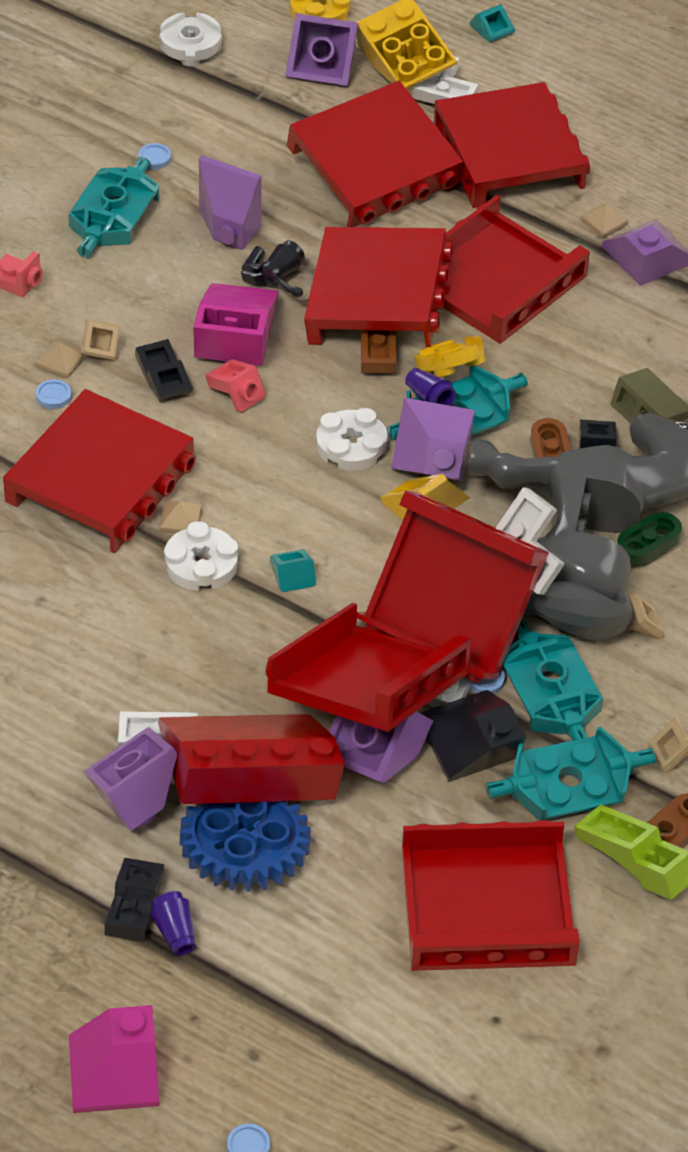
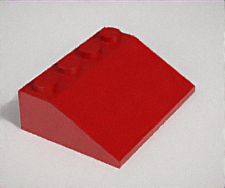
M310 714L159 717L158 725L162 738L177 752L173 778L181 804L336 800L345 764L335 737Z

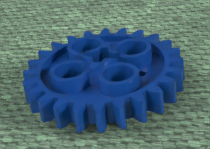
M289 801L195 804V807L187 806L186 817L181 818L179 845L182 846V857L189 858V868L196 869L200 867L201 879L214 875V886H218L226 880L229 881V888L232 891L238 883H243L247 892L251 891L253 883H258L263 890H267L268 880L272 879L275 883L281 885L283 883V874L294 877L296 866H304L305 856L309 855L311 827H307V815H300V805L294 804L289 806Z

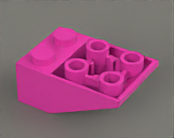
M211 283L199 303L193 327L194 357L220 361L234 359L247 364L263 366L279 291Z

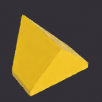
M445 474L406 480L380 497L382 503L402 520L407 511V508L399 505L404 491L421 493L451 508H456L471 498L449 482Z

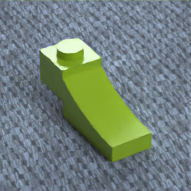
M601 804L574 826L577 839L599 849L621 864L640 881L643 889L672 900L688 886V850L663 841L658 827Z

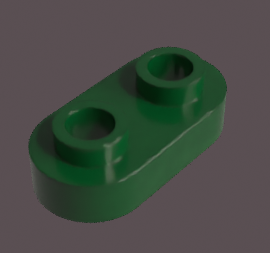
M654 513L622 531L618 536L617 543L630 556L631 565H642L679 543L682 524L676 516L670 513Z

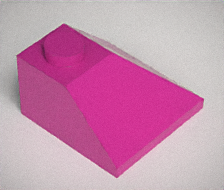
M152 1005L109 1008L69 1034L73 1113L159 1106Z

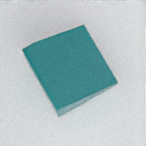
M502 4L476 14L469 22L472 28L489 43L516 31Z
M301 549L269 556L278 587L282 592L309 588L316 585L314 560L306 550Z

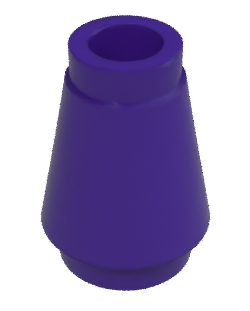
M419 368L410 370L405 378L406 386L410 388L420 401L452 406L456 392L449 380Z
M179 891L167 892L156 897L151 903L153 910L150 916L171 948L173 955L182 956L194 951L197 945L195 943L189 900L183 898L182 893Z

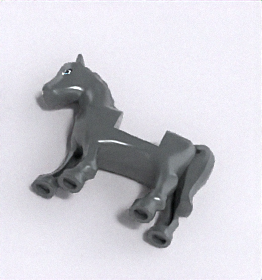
M652 412L637 415L629 426L632 443L646 456H632L621 448L601 445L565 451L556 457L522 458L510 453H500L489 441L482 439L474 440L468 475L477 477L488 475L500 489L521 491L523 487L529 488L537 495L544 497L551 506L557 509V512L551 519L552 529L545 537L538 538L536 542L565 564L544 595L532 592L523 617L540 616L558 629L583 639L604 640L613 638L625 631L633 614L631 603L625 592L631 572L630 556L621 545L612 539L585 533L586 529L604 532L624 530L635 524L640 514L647 509H657L666 504L688 499V422L675 421Z

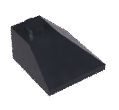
M484 690L420 712V714L433 720L427 734V739L448 782L516 759L518 746L521 743L524 745L526 735L511 705L489 690Z

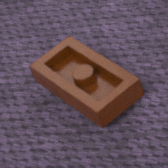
M361 330V373H396V330Z

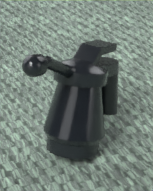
M286 240L282 244L277 245L268 260L260 265L265 256V251L260 246H255L242 265L241 275L243 282L253 285L265 284L271 288L280 285L287 292L292 293L294 297H301L303 295L302 288L297 286L294 288L290 287L282 280L300 268L301 263L305 259L301 247L291 240Z

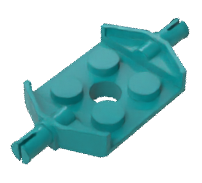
M139 157L133 167L99 169L68 214L69 227L84 239L77 248V252L81 257L85 254V258H89L94 248L98 245L131 244V231L153 198L156 201L160 199L159 185L144 174L151 165L147 158L143 160V157Z
M470 366L469 376L452 382L456 392L452 406L475 410L471 436L509 421L510 392L526 387L528 385L527 378L520 372L507 379H501L499 376L482 368ZM410 390L406 391V398L419 400L418 397L411 398ZM400 422L387 426L388 435L392 440L397 439Z
M522 617L515 633L518 640L510 646L501 668L505 669L530 716V730L561 735L567 734L572 741L587 738L588 736L583 728L602 711L603 697L570 637L566 635L539 634L537 631L531 632L525 618ZM552 671L561 677L549 679L543 676L542 673Z
M597 727L596 734L592 737L523 751L524 746L521 743L518 746L512 776L504 780L487 782L485 785L486 793L489 799L511 794L512 799H517L538 820H546L592 810L600 804L610 806L623 803L629 774H632L636 767L655 764L656 757L655 753H653V748L635 752L626 751L602 727ZM569 774L575 776L580 783L570 787L561 783L559 778Z

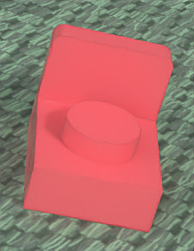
M33 251L25 260L5 254L0 260L1 289L24 297L32 287H36L40 283L43 270L40 264L39 253Z
M231 359L205 375L209 388L230 394L236 411L243 412L266 396L257 367Z

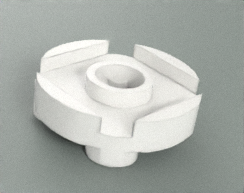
M186 13L175 14L161 24L159 47L168 56L181 60L183 65L196 66L200 63V60L210 58L222 49L220 24L211 16L203 13H196V18L186 17Z
M361 408L359 410L325 413L320 419V425L316 432V449L321 459L328 463V459L338 463V469L345 471L365 470L377 464L378 457L382 454L384 455L387 451L388 434L386 427L376 418V413L372 409ZM346 438H357V442L350 443V440Z
M201 521L192 522L188 525L187 529L179 531L167 542L164 549L166 572L175 584L188 590L199 591V586L212 585V589L220 588L231 581L237 572L238 544L222 530L209 527ZM205 555L208 556L209 560L200 559L195 561V556Z

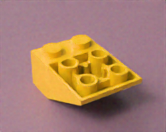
M400 0L357 21L359 23L357 30L359 48L373 68L391 83L400 80L404 87L408 89L458 64L453 54L414 0Z

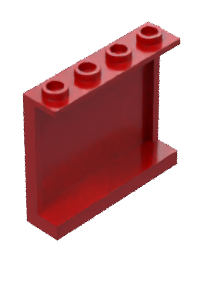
M400 80L290 124L286 145L293 155L302 151L305 153L349 211L347 227L368 224L376 217L388 212H396L402 206L416 200L422 201L430 194L442 189L452 188L459 182L464 162Z
M545 82L435 100L434 125L464 161L459 180L472 208H478L481 204L486 203V193L488 190L573 176L578 187L585 189L586 175L590 173L589 159L587 155L582 154L577 136L575 134L572 135L566 115L561 114L555 94L550 93Z
M496 195L488 202L481 204L476 211L464 220H459L452 229L446 232L447 242H452L453 260L452 263H447L449 281L448 285L442 286V288L444 289L445 310L501 344L587 277L590 251L579 245L566 254L499 213L501 197Z
M325 227L304 316L308 345H322L325 329L424 331L426 347H431L433 333H439L440 329L438 309L444 308V289L442 286H447L449 281L447 263H452L453 244L452 242H447L446 228Z
M84 389L3 476L5 502L18 507L27 497L109 536L110 552L115 554L124 542L128 543L133 538L136 529L144 519H149L153 515L156 506L164 496L167 497L173 492L178 480L193 469L196 461L194 438L90 390Z
M404 491L399 505L407 508L406 514L366 612H357V619L365 622L364 628L382 634L388 633L396 638L435 650L457 634L471 638L469 673L464 677L477 683H481L482 679H497L549 552L421 493Z
M351 603L268 657L265 669L266 676L268 677L267 693L389 732L469 673L471 638L457 634L436 650L356 626L357 604Z
M539 820L521 823L500 821L486 824L461 822L450 825L417 824L414 826H403L401 851L411 971L576 966L580 942L578 929L573 927L563 848L564 821L550 822Z

